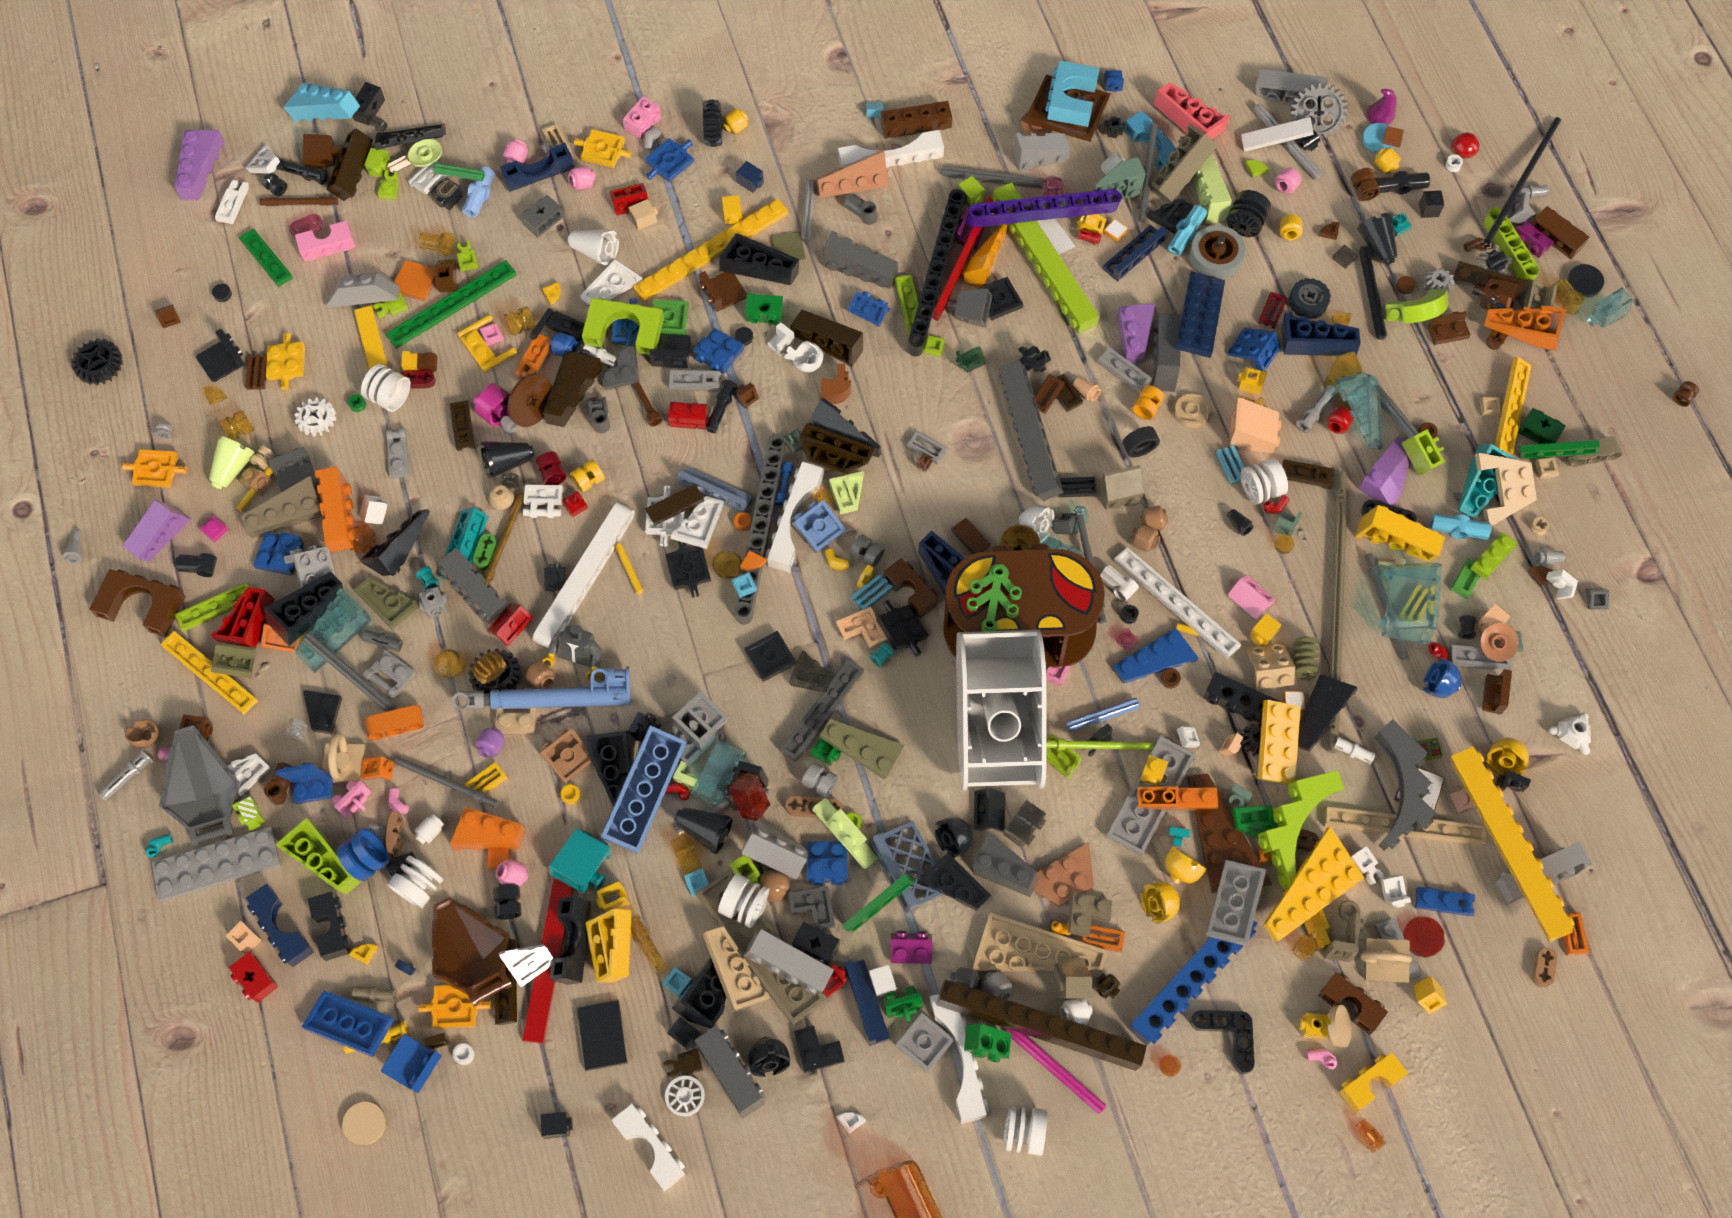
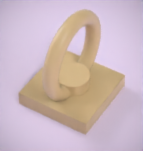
M336 732L332 736L330 744L325 743L322 769L331 775L333 784H348L351 780L362 782L363 779L360 778L362 759H365L367 746L365 744H347L345 736L341 732Z
M1367 938L1366 952H1363L1360 956L1361 960L1366 962V981L1409 983L1410 963L1412 962L1410 941Z

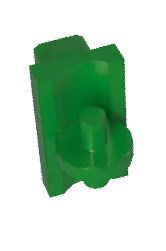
M914 986L906 987L904 989L905 996L897 998L896 992L886 993V1002L884 1004L887 1018L897 1016V1019L905 1017L907 1022L911 1021L910 1015L917 1013V1009L923 1008L921 993L917 992Z

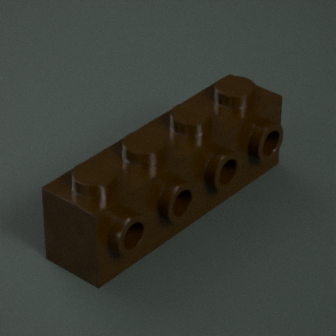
M357 128L347 133L326 189L343 201L354 197L356 194L357 183L362 178V169L365 168L370 148H373L371 146L373 139Z

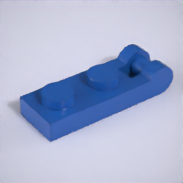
M1424 887L1416 888V909L1474 916L1475 909L1472 908L1473 902H1475L1474 894ZM1459 901L1464 902V907H1458Z

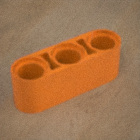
M418 705L371 715L364 719L369 740H378L424 727L422 710Z

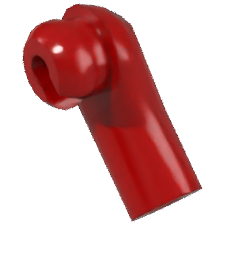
M1282 495L1277 503L1266 501L1263 505L1264 511L1268 514L1281 513L1290 499Z
M679 782L669 783L665 794L673 792L679 794V799L682 801H686L690 797L689 788Z

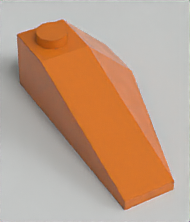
M1541 306V308L1537 309L1524 307L1521 310H1513L1511 308L1488 309L1484 326L1535 347L1556 351L1566 309L1552 306Z

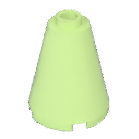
M219 436L209 476V481L212 482L211 486L220 490L222 487L227 488L255 452L248 447L244 449L240 443Z

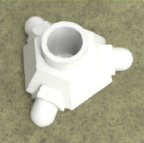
M1583 712L1577 717L1573 715L1560 721L1559 725L1549 728L1550 734L1557 735L1561 741L1574 749H1580L1583 755L1590 753L1588 745L1591 743V731L1588 724L1589 715Z

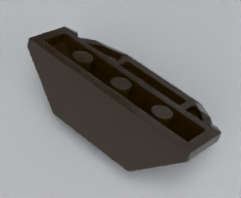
M806 423L799 436L810 464L843 476L867 465L875 451V448L808 423Z

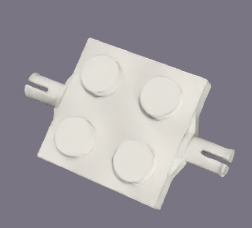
M664 486V494L661 497H648L647 507L671 496L672 487L668 486L667 492V486ZM685 511L656 526L653 525L647 514L646 534L659 535V545L663 546L664 543V546H667L668 536L677 530L685 520Z

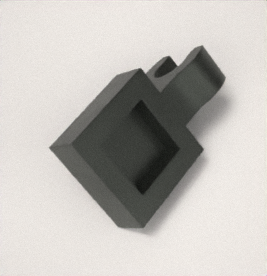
M1107 723L1094 733L1092 738L1086 741H1110L1113 729ZM1096 749L1090 750L1088 752V756H1093L1096 752Z

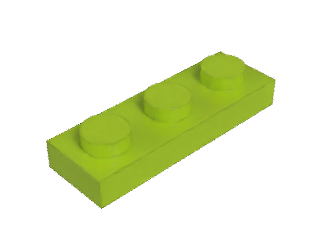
M1502 532L1470 569L1484 580H1487L1517 546L1518 542Z

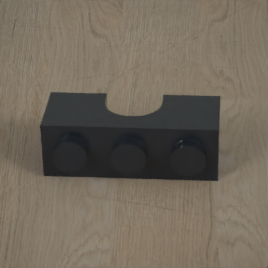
M331 891L308 898L311 917L317 923L326 920L330 921L328 932L316 937L320 957L328 961L349 954L348 947L351 946V941L348 934L345 935L344 928L347 927L344 915L341 916L340 908H342V902L340 897H337Z

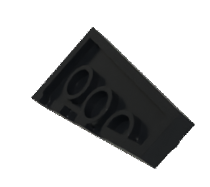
M442 123L376 133L375 149L388 148L429 138H442L443 135H446V125Z
M1321 674L1319 675L1299 722L1298 748L1308 752L1313 749L1330 723L1332 724L1340 710L1347 705L1350 697L1357 692V686Z

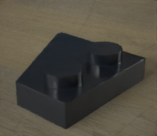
M1179 198L1172 203L1162 205L1156 211H1148L1146 217L1175 234L1177 224L1187 218L1194 206Z
M304 690L303 694L311 730L332 735L342 697Z

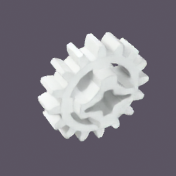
M318 397L315 398V401L308 399L307 404L302 402V408L297 407L299 413L294 414L296 418L295 423L301 432L304 431L306 435L311 432L313 437H315L316 433L322 436V431L329 432L328 427H334L332 421L336 420V412L331 403H327L325 399H322L321 402Z

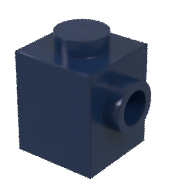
M746 161L736 171L737 183L754 193L764 183L763 171Z

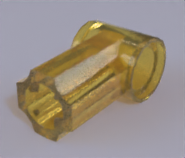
M422 232L419 236V247L436 250L442 255L450 256L453 253L457 237L449 232H443L441 235Z
M1559 279L1554 284L1557 286L1556 294L1564 304L1563 309H1566V314L1576 315L1584 302V296L1576 292L1567 279Z

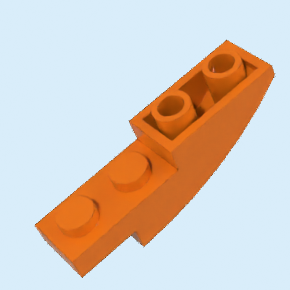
M1137 787L1138 808L1158 810L1218 808L1217 788Z

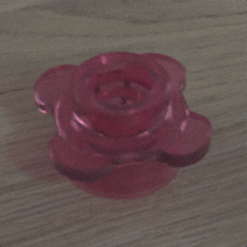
M1125 628L1123 633L1116 637V642L1125 650H1131L1133 645L1139 642V637L1132 634L1129 628Z

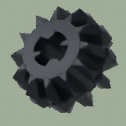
M1254 723L1250 725V728L1245 727L1244 733L1241 734L1243 741L1240 744L1242 747H1246L1245 753L1252 752V757L1260 752L1262 723L1258 727Z

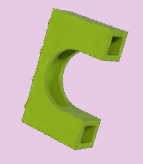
M603 298L591 299L582 333L584 345L602 347L608 326L618 319H630L640 326L635 344L637 353L650 355V349H657L664 321L663 309L655 306L645 307L640 304H626L622 301H607Z

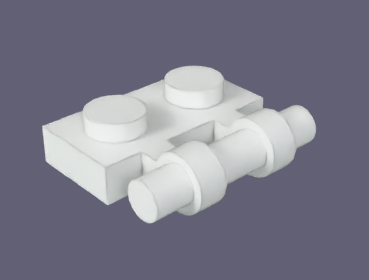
M525 485L524 504L531 505L530 509H523V516H530L531 518H537V516H547V518L561 517L562 510L554 509V506L562 505L563 486ZM538 505H548L547 509H537Z

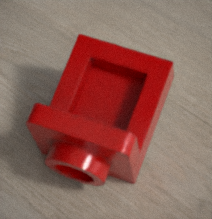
M835 964L831 965L834 971L822 992L827 999L847 984V973L841 966L837 967Z

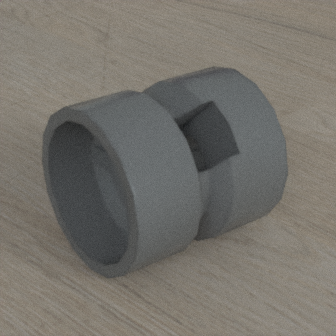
M861 534L852 545L849 555L857 560L862 559L865 565H870L874 568L881 560L885 548L876 542L872 544L871 539Z

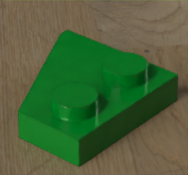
M1272 805L1234 808L1232 810L1235 830L1259 839V833L1276 828Z

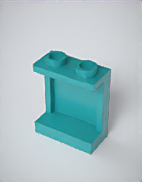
M576 828L549 865L550 875L585 894L589 888L588 882L605 858L609 859L611 856V847L605 841H598L593 838L589 832L580 831Z

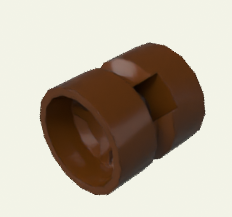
M1371 168L1359 169L1351 176V182L1357 197L1362 202L1372 200L1380 193L1379 185Z

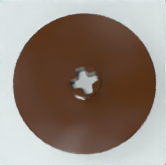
M536 373L529 374L518 381L512 389L508 400V414L515 424L521 427H530L543 419V412L552 389L550 381L545 376Z

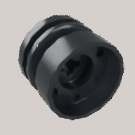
M1254 190L1239 192L1226 218L1227 226L1243 237L1259 235L1270 213L1271 202L1266 196Z

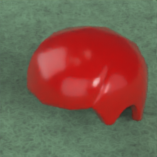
M1465 132L1454 138L1451 148L1455 150V155L1462 158H1472L1479 151L1480 144L1474 134Z

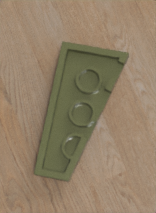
M832 719L826 722L818 736L882 779L888 776L905 746Z

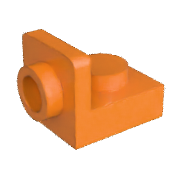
M382 756L362 759L360 778L364 780L383 778L387 781L392 780L394 762Z

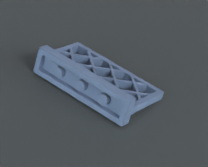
M910 821L882 835L877 834L871 838L869 845L878 857L877 860L890 884H893L904 875L905 871L917 874L915 882L911 885L913 888L911 889L909 886L897 896L906 913L914 911L916 907L944 895L930 889L931 887L929 886L925 887L917 884L919 875L923 876L925 872L921 871L923 862L933 867L936 861L914 821ZM911 828L914 833L913 840L902 837L903 831ZM888 837L898 839L896 847L888 846L884 839ZM900 840L911 844L909 853L898 849ZM914 845L922 848L924 851L922 857L911 854ZM896 853L907 856L905 865L896 862ZM910 858L921 861L918 870L907 866ZM915 888L926 891L925 898L918 901L914 895Z

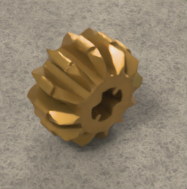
M496 651L488 652L474 663L472 672L478 681L486 684L500 676L507 665L502 656Z

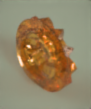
M366 525L353 527L356 539L353 540L354 548H351L350 551H354L357 554L359 552L366 553L376 543V534L372 528ZM359 534L364 538L362 545L359 542Z

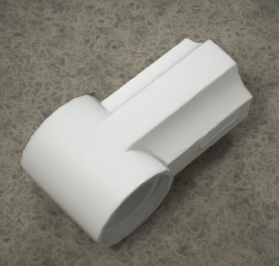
M1111 565L1107 566L1100 574L1102 581L1113 590L1114 595L1122 602H1126L1139 589L1138 584L1132 578H1125Z

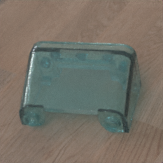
M1441 563L1393 564L1384 569L1383 579H1386L1385 582L1388 583V596L1385 616L1381 617L1379 621V628H1382L1381 636L1423 644L1429 643L1436 631L1439 619Z

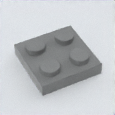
M921 1013L895 1046L926 1073H929L955 1039L925 1014Z

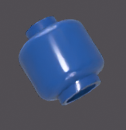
M562 332L553 336L549 343L553 354L563 357L565 351L573 352L578 345L574 336Z

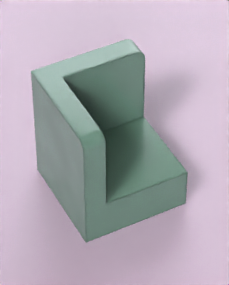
M1281 512L1273 531L1291 538L1302 512H1298L1296 517Z

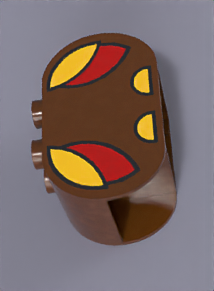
M1035 544L1027 550L1012 551L1008 546L999 545L990 548L988 552H979L965 558L953 569L946 585L943 633L947 647L955 658L957 633L981 632L982 622L987 619L990 600L980 605L976 611L967 609V601L969 598H977L992 589L993 582L983 587L978 594L970 591V584L973 580L980 581L988 576L990 568L996 564L1004 565L1009 571L1008 579L1014 586L1022 590L1021 598L1012 600L1008 590L1001 584V592L1011 604L1018 606L1019 612L1015 618L1008 617L1006 610L998 601L995 621L998 625L997 631L1040 630L1044 644L1046 668L1075 665L1083 660L1092 649L1096 638L1097 619L1103 608L1105 592L1099 572L1083 556L1065 549H1050L1046 544ZM1000 571L995 572L998 575L1002 574ZM978 585L972 586L975 589L979 588ZM1016 591L1012 592L1013 595L1019 594ZM972 602L970 606H976V603ZM1014 609L1009 610L1011 613L1016 612ZM986 624L987 627H993L992 624Z

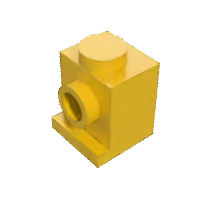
M1305 1013L1303 1018H1300L1299 1029L1303 1031V1037L1329 1039L1328 1024H1331V1019H1328V1014ZM1314 1021L1319 1022V1028L1314 1026Z

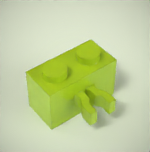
M1428 429L1401 443L1418 475L1445 463L1440 454L1444 447L1437 448L1435 442L1439 438L1432 439Z

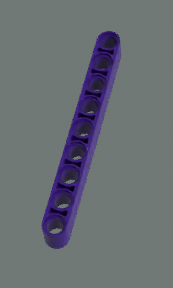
M1110 189L973 204L968 211L967 223L971 227H984L1112 213L1118 209L1122 195L1118 190Z

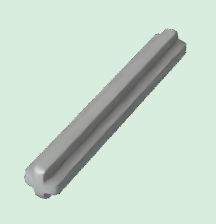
M814 180L806 181L801 234L803 241L811 240L816 186Z

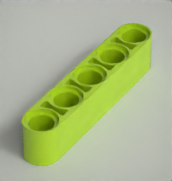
M1499 207L1491 208L1484 220V226L1488 232L1502 210ZM1506 216L1493 241L1498 249L1505 253L1508 265L1516 278L1529 282L1533 279L1535 280L1539 273V267Z

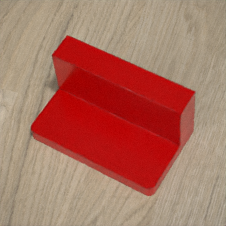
M511 603L488 628L487 632L495 635L504 645L509 646L533 617L521 605Z

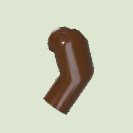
M1476 238L1463 244L1466 252L1473 249L1486 252L1492 247L1491 243L1486 244L1482 238Z

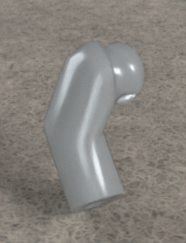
M653 127L645 132L644 149L652 150L653 140L657 139L661 134L660 129Z

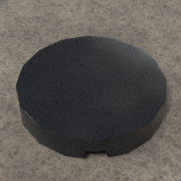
M1588 264L1575 266L1568 274V287L1578 296H1596L1602 290L1605 283L1601 271Z

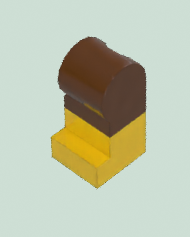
M402 351L401 366L403 371L430 370L433 373L437 371V354L432 352L411 354L410 351Z

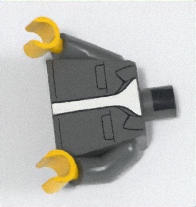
M579 625L567 626L565 631H560L552 638L548 649L549 654L542 660L544 663L546 660H549L551 662L549 668H552L556 662L554 655H557L558 658L592 667L586 674V678L589 680L591 679L592 672L600 667L602 649L596 643L591 632L582 630ZM601 672L595 673V680L600 678Z

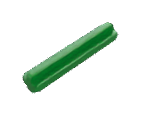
M436 163L434 166L436 174L483 181L485 173L482 170Z

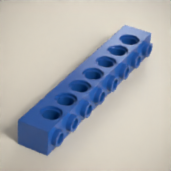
M1255 920L1253 922L1249 940L1257 932L1254 929L1258 924ZM1211 937L1134 1020L1128 1029L1145 1045L1148 1046L1150 1042L1155 1044L1162 1036L1160 1031L1164 1027L1169 1029L1176 1021L1174 1016L1178 1012L1182 1014L1190 1006L1187 1002L1191 997L1196 999L1203 991L1201 986L1205 982L1209 985L1217 976L1214 972L1218 968L1223 969L1230 962L1228 957L1232 953L1236 955L1243 945ZM1217 944H1223L1227 951H1219ZM1205 958H1208L1213 962L1212 967H1208L1204 964ZM1196 973L1200 977V981H1193L1190 974ZM1183 988L1186 991V996L1178 995L1176 989ZM1163 1003H1170L1173 1011H1166L1163 1008ZM1149 1018H1156L1159 1021V1026H1152Z

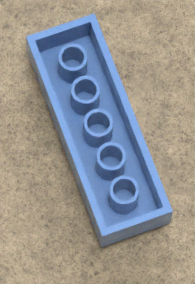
M653 726L648 728L600 839L634 854L639 853L687 741Z

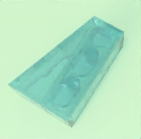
M718 740L691 794L711 805H716L717 802L720 803L724 797L727 785L732 781L734 767L738 765L739 760L743 761L747 752L726 741Z

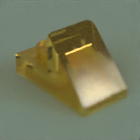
M688 834L670 840L683 876L702 869L694 844Z

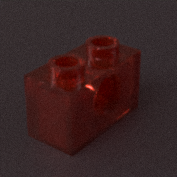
M741 772L729 787L739 813L744 819L758 821L771 805L758 775Z

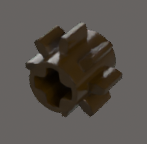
M1102 973L1095 981L1097 984L1095 990L1104 999L1108 997L1113 999L1120 992L1118 987L1121 984L1111 973L1107 976Z

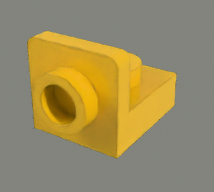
M1099 214L1079 216L1077 218L1076 230L1080 231L1081 228H1086L1089 231H1099V234H1102L1106 219Z

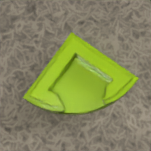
M1247 160L1245 163L1252 178L1269 171V168L1260 161Z

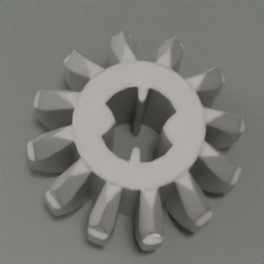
M1434 267L1432 271L1429 270L1423 279V290L1447 289L1449 294L1454 286V275H1449V270L1443 271L1442 267L1439 270Z

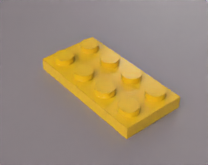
M1271 700L1263 701L1257 779L1287 785L1295 782L1301 706Z

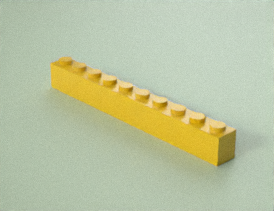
M1474 746L1452 755L1451 764L1548 942L1572 933L1575 923L1571 915L1564 912L1562 908L1564 903L1559 895L1556 896L1552 888H1554L1550 877H1545L1542 872L1544 867L1540 859H1535L1532 853L1534 851L1532 844L1529 840H1525L1521 834L1524 833L1523 828L1518 821H1514L1512 817L1514 813L1511 806L1504 803L1502 799L1504 795L1501 788L1494 785L1492 781L1494 776L1489 768L1486 769L1483 765L1484 758L1481 752L1476 751Z

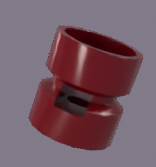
M546 452L536 458L535 463L541 473L544 485H559L566 480L567 475L556 452Z

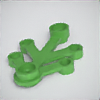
M1001 564L993 565L989 570L988 576L980 581L973 580L970 584V591L978 594L983 587L993 582L992 589L977 598H969L967 601V609L976 611L980 605L990 600L987 619L982 622L981 631H997L998 625L995 621L998 601L1006 610L1008 617L1015 618L1019 612L1018 606L1010 603L1001 592L1000 587L1002 584L1008 590L1012 600L1020 599L1022 590L1011 583L1008 579V569ZM1000 571L1002 574L998 575L995 572ZM978 585L979 588L975 589L972 586ZM1016 591L1019 594L1013 595L1012 592ZM970 603H976V606H970ZM1014 609L1016 612L1011 613L1009 610ZM986 624H992L993 627H987Z

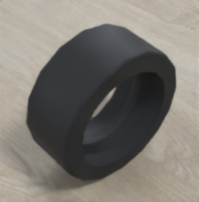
M1146 426L1129 433L1123 439L1122 444L1128 456L1135 458L1153 451L1159 445L1160 439L1153 427Z

